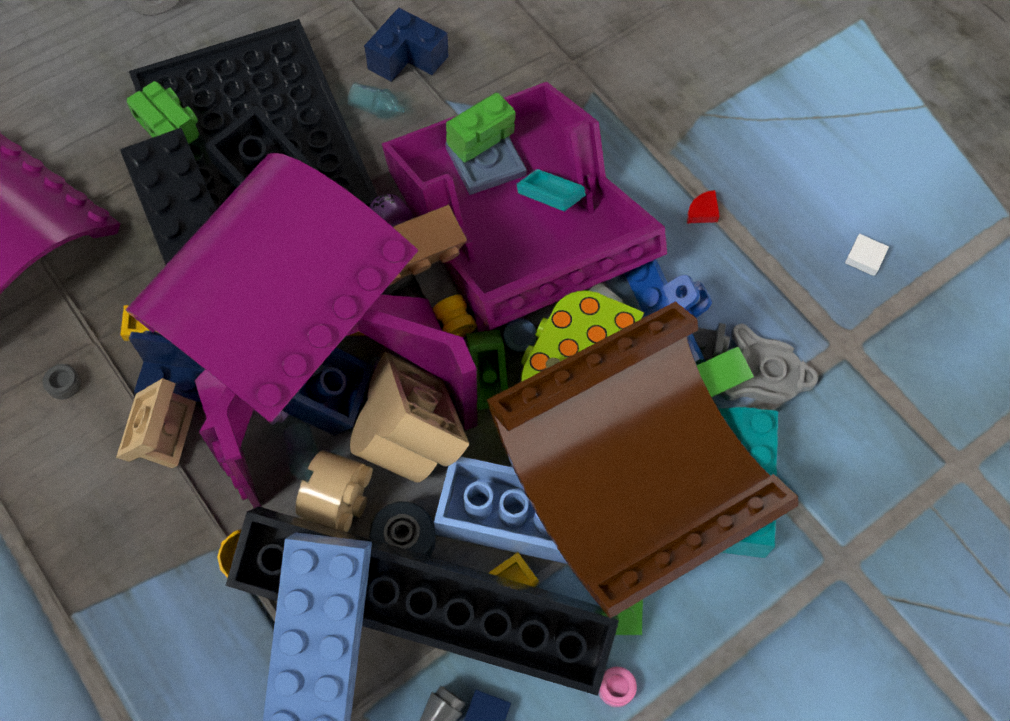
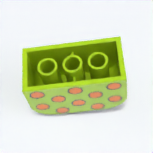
M577 291L566 295L556 304L549 319L543 317L536 332V336L539 338L535 346L529 345L523 355L521 364L524 365L520 378L524 381L545 370L546 361L550 358H557L559 361H562L641 320L644 312L592 291Z

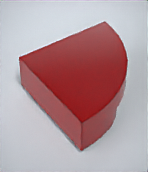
M715 190L704 192L692 201L687 214V224L718 222L720 216Z

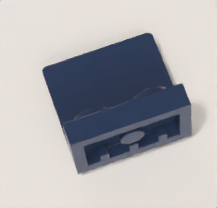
M144 331L143 333L131 332L129 340L143 360L134 390L135 395L163 378L176 383L173 393L196 401L195 406L203 407L194 380L205 369L158 332L154 334L151 331Z

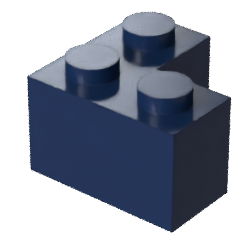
M398 7L364 45L367 69L390 82L395 79L408 63L433 75L448 58L447 32Z

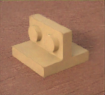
M163 378L135 395L116 458L130 462L141 457L170 468L178 466L196 401L173 393L176 383Z

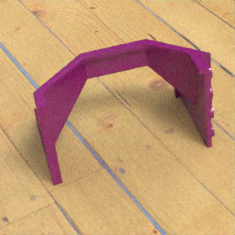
M380 295L346 336L361 332L443 379L464 430L476 427L477 369L463 337L441 330L428 299ZM204 370L194 380L206 415V421L199 433L222 470L226 472L228 477H231L235 489H238L241 499L243 501L249 499L253 508L261 507L241 447L253 408L207 370Z

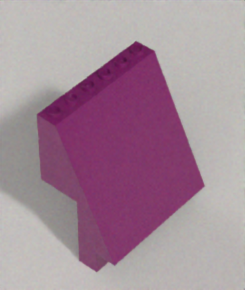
M548 82L504 97L516 112L514 133L509 138L527 169L526 176L469 195L446 150V122L454 117L382 143L388 170L413 216L416 218L449 205L467 241L459 249L460 254L456 258L445 262L444 265L459 294L464 297L467 310L473 316L478 332L491 331L554 302H559L570 293L587 290L594 285L608 281L629 270L667 255L665 226L606 178L599 121ZM536 169L584 186L586 196L564 212L519 194L517 183Z

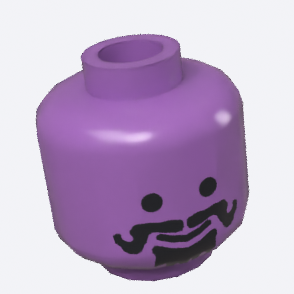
M393 194L379 196L369 206L392 227L414 219L411 210L402 199Z

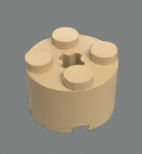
M322 450L313 458L308 467L309 470L314 471L309 482L302 480L296 500V514L301 519L348 532L353 517H360L365 509L367 497L362 495L364 488L370 482L373 468Z

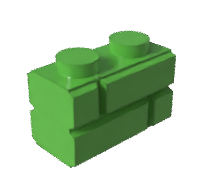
M154 81L144 87L142 92L138 91L127 98L126 102L133 117L152 138L178 128H182L188 144L198 138L199 133L195 125L198 123L196 115L188 106L182 108L179 105L180 100L171 88L165 90L158 82Z
M496 92L446 122L447 144L466 163L500 142V139H505L514 133L516 112Z

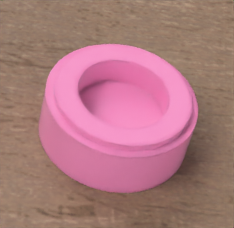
M623 667L607 669L599 690V696L603 702L611 707H623L629 704L637 690V683L633 674Z

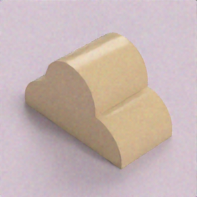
M385 352L371 378L368 389V401L355 423L350 440V450L352 454L418 483L426 479L437 464L449 466L456 462L470 443L443 380Z

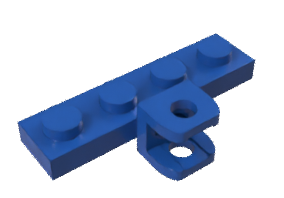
M656 259L624 273L642 312H644V317L676 301L697 318L706 312L712 304L704 284L699 281L693 282L692 278L688 275L678 276L668 283ZM693 334L686 336L696 366L705 362L706 360Z

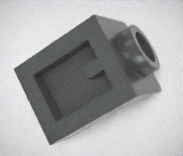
M719 323L716 331L698 327V331L692 333L706 361L728 351L730 337L724 336L726 324Z

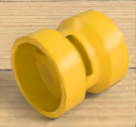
M462 295L445 298L433 308L436 319L442 321L444 325L442 328L444 332L465 337L466 333H471L477 327L473 316L469 315L466 311L467 304Z

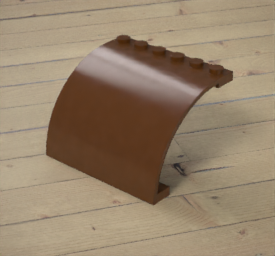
M676 301L487 399L504 449L536 514L567 564L610 619L798 507V495L774 474L770 476L738 440L718 410L702 380L686 337L698 331V320Z

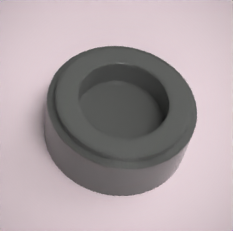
M58 364L51 367L43 377L44 389L51 397L59 400L72 397L81 386L79 374L73 367L67 364Z

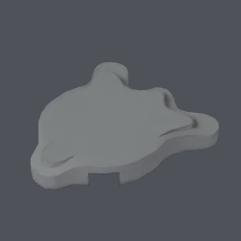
M738 324L733 328L731 333L732 340L739 347L754 377L721 393L724 399L733 401L741 397H749L763 403L779 404L791 400L801 392L814 388L818 381L816 371L807 366L804 360L802 362L793 353L794 348L778 340L761 338L745 324Z

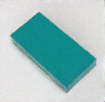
M536 169L517 183L519 194L564 212L586 196L584 186Z

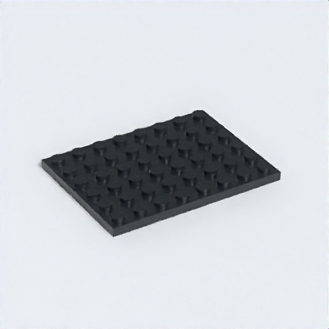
M299 19L129 71L136 92H142L144 87L156 81L165 90L171 88L180 100L179 105L182 108L188 106L196 115L198 123L195 125L199 135L197 139L189 143V146L216 209L237 188L210 160L205 144L255 105L320 173L345 188L368 207L378 197Z

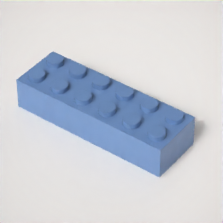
M298 532L285 538L263 721H351L372 542Z

